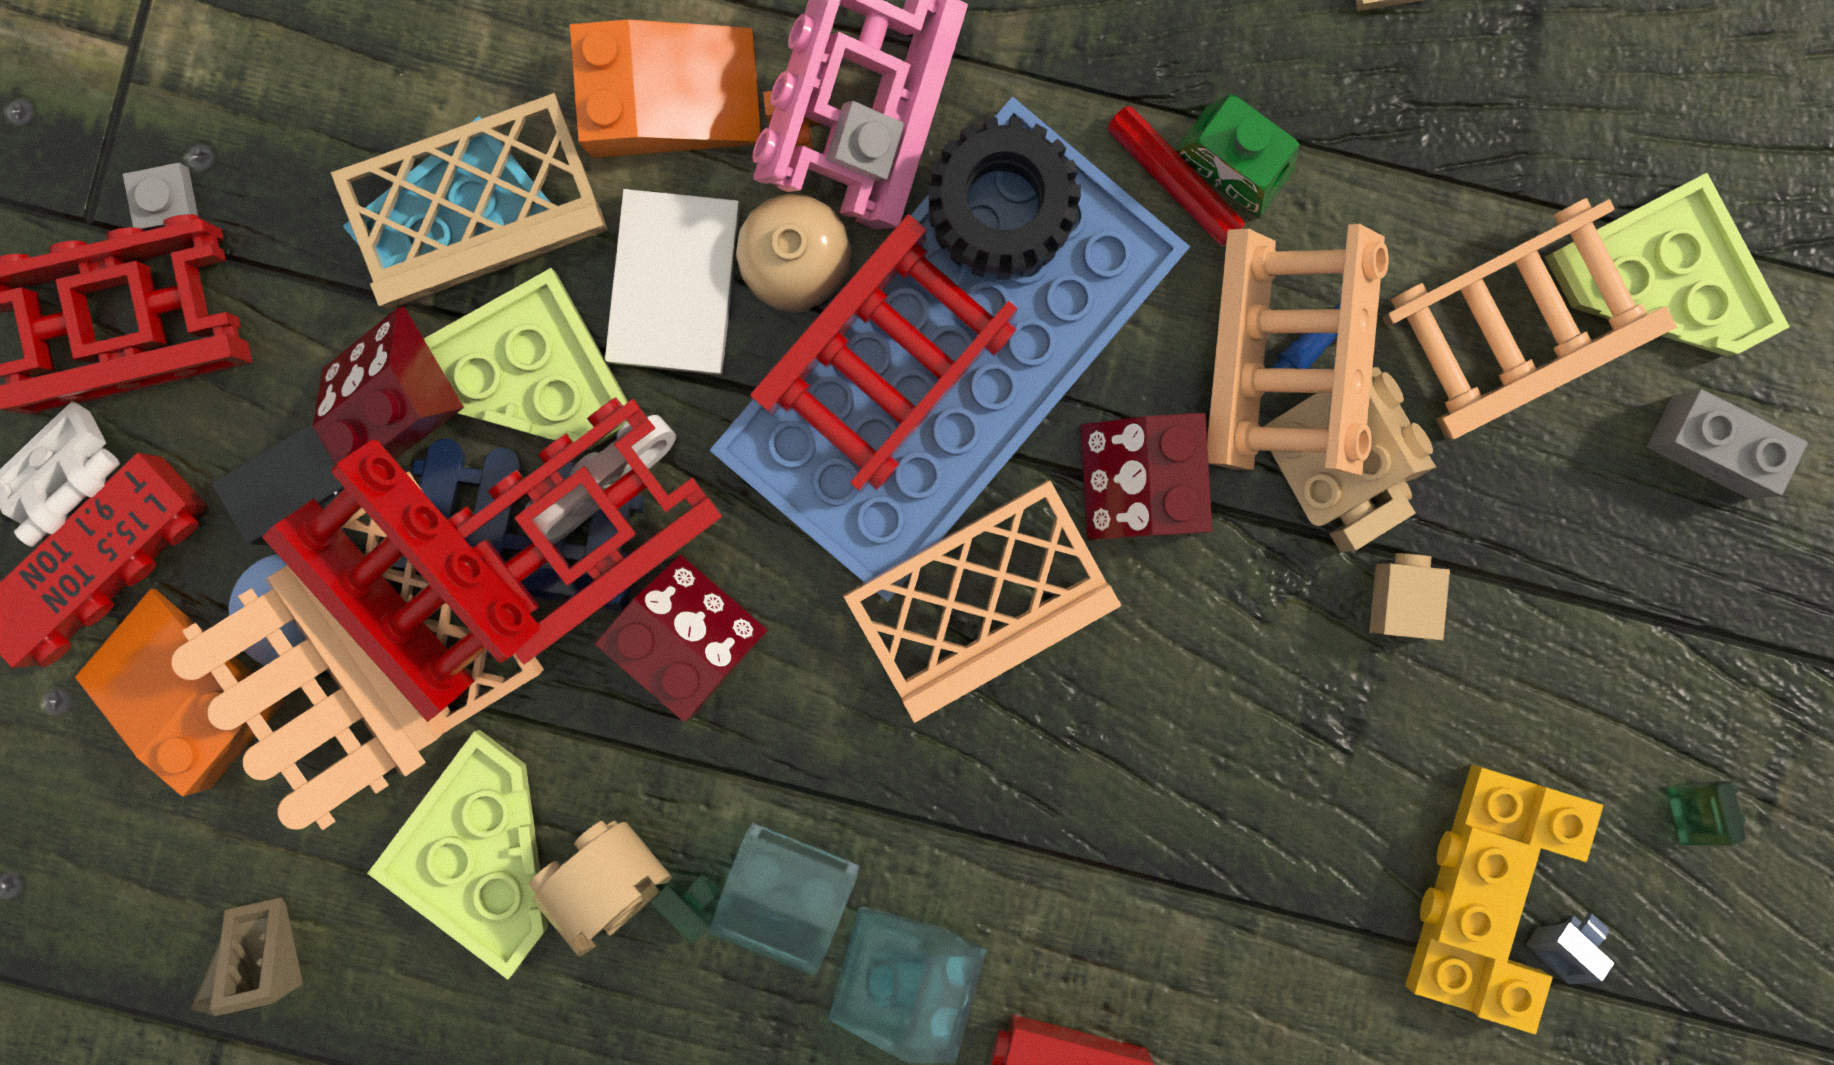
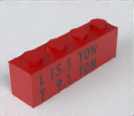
M137 453L104 484L105 486L93 498H89L80 506L59 530L45 539L0 582V656L12 668L46 667L60 659L71 647L68 639L83 625L85 627L91 626L106 616L114 606L111 599L126 585L133 586L146 578L156 567L157 563L153 559L168 545L175 546L181 543L197 529L199 522L196 519L209 506L163 457Z

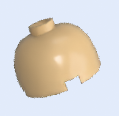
M787 193L769 198L749 213L739 231L736 259L741 277L758 300L776 310L796 313L811 310L812 307L819 306L826 300L829 301L836 296L849 276L852 248L846 226L832 208L811 196Z

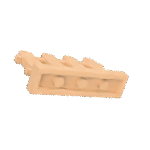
M285 566L266 578L265 582L271 589L266 594L258 598L251 588L238 596L244 607L213 627L202 632L198 625L194 623L184 629L182 632L188 639V642L174 652L172 668L179 677L186 680L199 679L209 672L212 673L224 692L215 697L208 706L207 715L211 724L221 730H232L246 722L259 740V742L247 749L242 760L243 768L251 778L267 780L279 772L284 775L293 791L283 797L278 805L277 814L281 823L287 828L298 830L316 821L319 827L324 830L335 822L329 811L368 785L375 794L387 787L388 783L382 775L395 768L400 775L407 776L426 762L288 566ZM291 620L306 639L295 647H292L280 630V627ZM266 637L279 657L238 683L225 665V662ZM325 670L328 671L340 688L328 697L314 678ZM301 687L313 706L272 732L260 715V712ZM359 719L363 721L373 738L360 745L349 729V726ZM335 736L347 755L307 781L294 762Z

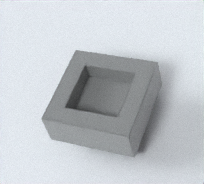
M855 101L845 102L841 108L826 160L875 181L887 180L904 123Z
M180 162L123 174L133 227L141 228L144 232L164 227L163 220L172 216L184 214L198 215L189 167Z

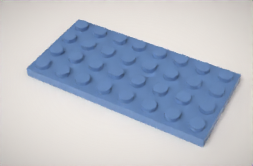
M1013 96L995 116L998 119V125H1009L1010 117L1023 119L1022 128L1033 131L1036 123L1046 128L1047 134L1045 138L1051 143L1058 138L1066 147L1064 157L1067 161L1074 160L1078 170L1075 178L1076 185H1081V198L1077 207L1078 214L1064 246L1060 247L1056 252L1055 257L1045 266L1040 264L1035 267L1033 273L1021 277L1020 273L1010 274L1009 280H996V274L985 272L983 278L971 274L972 267L964 263L959 267L951 260V253L948 249H941L936 240L934 226L931 227L929 194L911 214L917 222L927 229L926 242L922 245L928 251L925 256L926 259L993 317L1008 301L1018 308L1015 317L1010 322L1017 331L995 356L985 350L895 453L893 458L900 465L878 490H875L870 484L861 493L855 489L850 482L861 469L793 409L787 413L780 407L772 416L754 399L710 449L715 456L864 583L944 537L1190 248L1186 242ZM994 171L981 176L970 186L968 206L973 215L986 226L998 230H1013L1026 225L1034 218L1038 210V197L1031 184L1020 175L1009 171ZM897 274L883 290L889 296L886 302L954 361L961 356L978 336L910 275L904 279L901 275ZM858 318L843 335L850 341L847 347L915 406L919 404L939 381L936 376L871 320L864 323ZM819 363L805 379L810 385L808 392L876 451L900 425L833 365L826 368ZM910 574L892 584L902 586L910 577ZM883 589L876 592L887 602L895 594Z

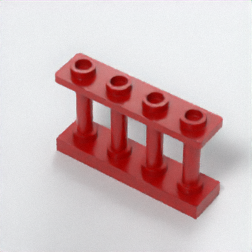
M371 440L340 460L331 469L332 474L342 484L344 489L324 509L315 499H312L273 525L262 538L422 717L429 722L475 682L473 677L465 670L466 666L486 650L498 662H505L540 631V626L380 442ZM361 508L387 535L366 556L340 529ZM403 556L409 560L429 583L408 603L403 600L382 576ZM445 603L470 630L468 634L449 649L442 644L424 623L428 617Z

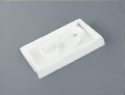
M623 189L605 362L616 365L703 374H723L741 206L739 201Z

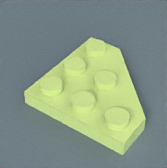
M1708 173L1597 229L1635 304L1642 303L1647 312L1664 306L1670 312L1677 328L1661 336L1729 357L1739 354L1790 327ZM1574 242L1545 256L1571 308L1606 319L1613 317Z
M552 268L424 338L464 406L458 414L554 441L567 433L575 442L594 428L587 418L615 397L618 398L623 406L628 403L561 280ZM627 421L618 426L616 429H614L612 432H610L608 435H606L604 438L599 440L597 443H595L587 450H591L592 448L616 436L619 430L627 423Z
M481 730L474 731L367 873L507 980L516 972L548 929L547 918L532 901L535 892L528 885L532 878L540 872L526 764Z

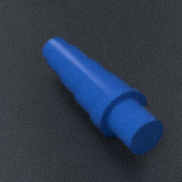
M1341 302L1334 309H1340ZM1303 333L1296 341L1293 340L1280 354L1277 353L1278 361L1271 368L1310 369V366L1337 338L1338 333Z

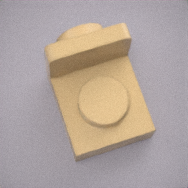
M1406 482L1398 483L1375 496L1374 499L1377 504L1374 505L1370 499L1340 516L1344 524L1329 534L1341 553L1358 550L1415 514L1408 501L1412 499V493Z

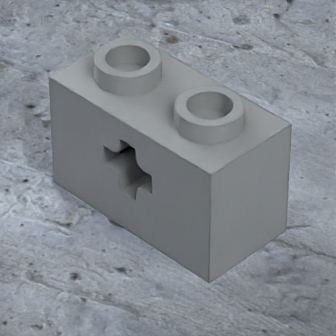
M1698 389L1671 396L1649 440L1647 448L1748 499L1783 495L1808 442L1703 389Z

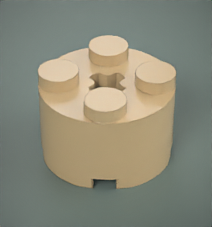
M599 821L575 841L574 845L578 848V853L562 865L557 861L552 862L535 875L528 884L535 892L532 901L577 956H582L596 947L591 939L602 929L610 936L621 928L660 892L655 885L668 883L672 878L627 822L617 824L616 821H613L606 825L603 821Z

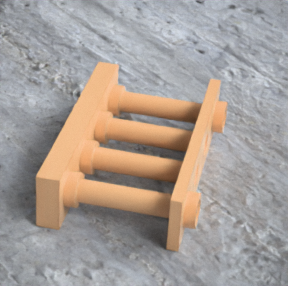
M1585 198L1554 214L1553 217L1558 226L1430 292H1427L1424 284L1421 283L1390 299L1395 310L1382 317L1386 326L1389 327L1405 318L1408 319L1449 398L1445 402L1449 412L1435 419L1445 439H1456L1677 328L1666 306L1647 312L1642 303L1635 304L1592 223L1615 210L1610 199L1592 208L1588 199ZM1568 234L1572 237L1613 315L1612 318L1608 319L1613 330L1593 340L1590 339L1587 331L1580 333L1537 251ZM1513 262L1516 263L1558 343L1557 346L1553 347L1557 358L1537 368L1532 359L1525 361L1482 279ZM1461 290L1503 370V373L1498 375L1503 385L1484 395H1481L1478 387L1471 389L1428 307Z
M1348 224L1346 249L1276 252L1275 240L1251 229L1228 230L1207 439L1208 464L1234 470H1254L1255 455L1259 450L1326 453V469L1349 475H1362L1363 461L1367 459L1371 449V432L1367 425L1380 282L1386 275L1389 262L1388 250L1384 244V236L1361 224ZM1343 274L1340 309L1271 310L1269 307L1272 281L1276 275ZM1338 333L1334 369L1265 368L1266 339L1270 334ZM1265 392L1332 393L1329 429L1260 427L1258 421L1261 397Z

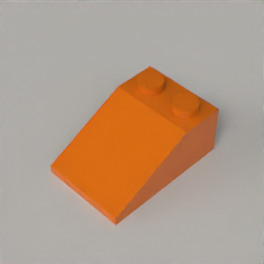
M629 19L570 24L578 141L591 158L756 144L761 134L752 28Z
M150 589L75 678L135 756L184 797L211 789L254 739L255 734L246 722L232 730H221L211 724L207 715L208 706L224 690L211 672L199 679L186 680L179 677L172 668L174 652L188 642L182 631L195 622L158 590ZM235 656L225 662V665L238 683L253 674ZM284 698L260 712L266 723L286 701Z

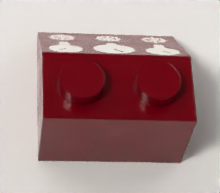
M399 307L322 368L313 428L335 465L371 440L379 441L396 460L461 411L464 406L405 307Z
M1205 413L1142 416L1080 425L1087 540L1212 532Z
M679 555L629 603L596 641L595 645L685 723L697 714L768 632V629L687 558Z

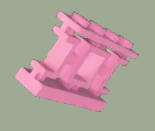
M808 0L805 13L796 19L789 35L788 47L793 51L787 70L779 75L772 89L770 103L772 106H775L769 128H765L761 132L753 150V162L757 163L753 180L763 184H775L779 189L786 192L799 191L802 189L807 169L848 185L840 214L856 217L855 222L874 230L896 228L900 224L968 4L960 0H906L903 9L884 0ZM839 5L866 17L859 40L841 32L830 34ZM887 27L906 36L913 34L905 62L880 51ZM842 57L882 75L872 109L904 123L887 180L875 181L826 160L841 110L828 105ZM804 117L831 128L823 154L805 146L795 147Z

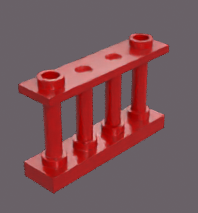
M909 214L750 394L772 416L780 407L787 413L793 409L855 463L861 470L850 483L860 493L868 484L875 490H878L900 465L893 458L895 453L985 350L995 356L1017 331L1010 322L1015 317L1018 308L1010 301L993 317L925 258L928 251L922 245L926 242L927 229ZM897 274L901 275L904 279L910 275L978 334L956 361L952 360L886 302L889 296L883 290ZM858 318L864 323L870 320L939 379L917 406L912 404L847 347L850 341L843 335ZM819 363L826 368L833 365L900 424L878 451L872 448L808 392L810 385L805 379Z

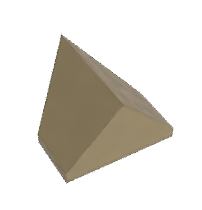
M282 897L225 910L221 938L190 1010L219 1016L275 1003L303 985L287 906Z

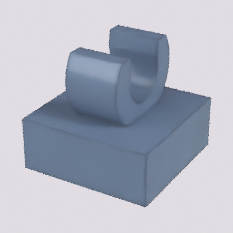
M1588 913L1582 922L1575 916H1570L1563 924L1537 927L1525 944L1567 984L1602 982L1614 964L1597 948L1606 938L1609 929L1592 913Z

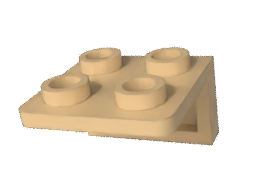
M1379 367L1372 368L1367 425L1371 432V449L1367 459L1363 461L1362 475H1349L1326 469V453L1271 451L1309 521L1316 526L1328 524L1394 485L1417 479L1436 468L1429 456L1433 453V448L1428 436L1418 424L1410 423L1400 405L1404 399L1398 384L1388 373H1382ZM1316 393L1267 423L1264 427L1329 429L1332 393Z

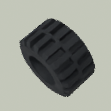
M994 117L984 119L983 128L975 130L972 124L960 131V139L954 143L950 139L944 146L942 157L939 162L935 161L931 172L929 218L931 227L934 226L936 231V240L941 249H948L951 253V260L959 267L963 263L972 267L971 274L983 278L985 272L996 274V280H1009L1010 274L1020 273L1021 277L1033 273L1038 265L1043 264L1045 266L1055 257L1059 248L1064 246L1078 214L1077 207L1081 198V185H1076L1075 178L1078 170L1074 160H1066L1064 157L1066 147L1058 138L1053 143L1045 138L1047 134L1046 128L1037 123L1033 131L1022 128L1023 119L1010 117L1009 125H998V119ZM1009 171L1016 173L1026 179L1035 190L1038 197V210L1034 218L1020 228L1013 230L990 228L981 223L968 206L970 186L978 178L990 172Z

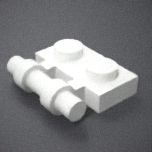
M71 401L0 469L1 512L21 524L14 530V533L19 540L30 547L38 543L47 533L53 535L66 523L65 521L68 519L67 514L86 496L93 498L105 486L104 484L107 482L105 478L120 465L118 459L112 453L102 448L106 441L91 412L74 401Z

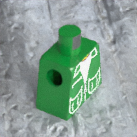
M1229 94L1206 106L1174 150L1202 178L1259 219L1294 172L1300 144L1295 138L1239 97Z

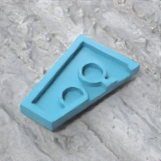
M478 116V117H477L475 120H473L472 122L477 121V120H480V119H482V118H481L480 116ZM486 134L470 140L461 161L491 175L504 145L501 141ZM457 144L439 151L452 156ZM511 154L500 179L530 192L534 181ZM430 155L410 171L406 181L435 194L449 163ZM458 167L444 199L474 213L488 181ZM496 186L483 217L501 226L515 222L526 199ZM391 187L370 203L366 209L379 214ZM403 187L389 220L418 232L432 200ZM540 190L538 197L550 202ZM535 203L529 216L549 209ZM441 205L427 237L446 246L460 242L470 222V218ZM363 214L371 233L376 220ZM348 221L343 227L358 244L350 221ZM479 223L474 236L493 229ZM386 225L376 246L383 267L387 268L404 262L415 238ZM424 243L419 256L437 250V248Z

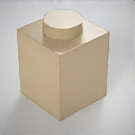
M1395 553L1394 564H1376L1369 633L1443 640L1450 569L1431 568V556Z

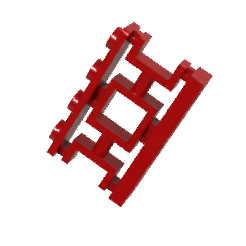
M184 214L166 218L163 220L164 227L143 232V229L135 227L112 230L106 233L107 240L88 245L84 241L55 243L49 246L50 253L31 258L27 254L0 256V313L14 310L24 353V359L0 364V377H4L6 383L0 385V410L31 415L66 407L71 401L79 404L252 364L248 341L239 338L237 330L241 328L239 317L227 312L209 316L198 268L226 261L224 250L219 248L218 244L224 241L222 230L200 219L198 215ZM171 254L177 285L156 290L151 267L138 261ZM56 280L63 312L43 316L38 293L24 287ZM129 284L139 332L96 342L86 293ZM183 308L188 333L199 337L214 335L144 352L145 350L168 345L161 313ZM68 335L72 357L75 360L86 363L100 361L95 364L31 378L32 376L55 371L48 340Z
M617 397L613 398L587 418L594 428L573 442L566 433L537 454L544 464L533 473L524 478L518 470H515L489 489L488 493L495 501L475 515L467 506L448 519L450 524L465 540L523 496L529 495L534 503L514 518L532 540L530 545L507 562L503 560L487 538L472 548L480 558L482 557L493 573L529 614L536 610L539 605L521 581L545 563L549 562L566 586L585 572H588L593 578L591 582L537 621L540 631L515 652L523 665L723 517L693 477L667 495L632 446L656 428L634 399L623 406ZM625 421L633 428L631 432L614 443L632 469L604 490L585 466L566 480L559 473L561 468ZM582 484L618 532L570 567L534 518ZM646 488L665 512L686 498L691 505L689 509L626 556L621 554L618 548L634 537L636 532L618 510Z

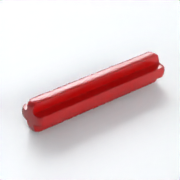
M1124 107L1110 120L1107 127L1108 132L1219 245H1226L1228 230L1244 228V220L1133 107Z

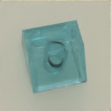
M752 823L745 833L723 888L708 933L816 976L856 882L859 865Z
M859 907L828 1020L906 1063H956L987 948L947 929L875 909Z

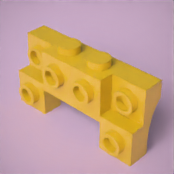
M1471 764L1451 832L1446 831L1438 846L1437 863L1441 867L1435 887L1428 888L1421 903L1420 919L1424 924L1405 986L1416 995L1473 1012L1480 1018L1536 1035L1553 977L1541 969L1508 960L1541 848L1587 862L1603 805Z

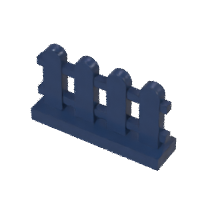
M443 438L435 441L429 447L426 461L414 459L412 474L415 477L422 478L421 490L447 520L454 516L460 485L465 484L479 487L474 509L475 515L495 501L488 493L489 489L515 470H518L522 475V462L516 453L508 448H497L487 455L483 470L466 468V455L461 446L452 439ZM572 461L559 470V473L565 480L571 476V471L575 466ZM637 495L618 509L628 523L631 512L643 513L645 498L644 496ZM515 503L465 539L473 548L487 538L503 560L505 551L520 552L532 543L529 537L509 534ZM600 508L592 515L586 546L567 544L568 535L553 545L565 560L578 562L616 534L618 530ZM624 543L622 546L618 548V550L621 552L623 556H626L628 553H623L625 547ZM403 556L390 569L405 572L407 558ZM547 562L522 580L521 583L532 597L564 602L591 582L593 578L588 572H585L566 586L549 562ZM629 587L601 608L622 612L628 606L631 589Z

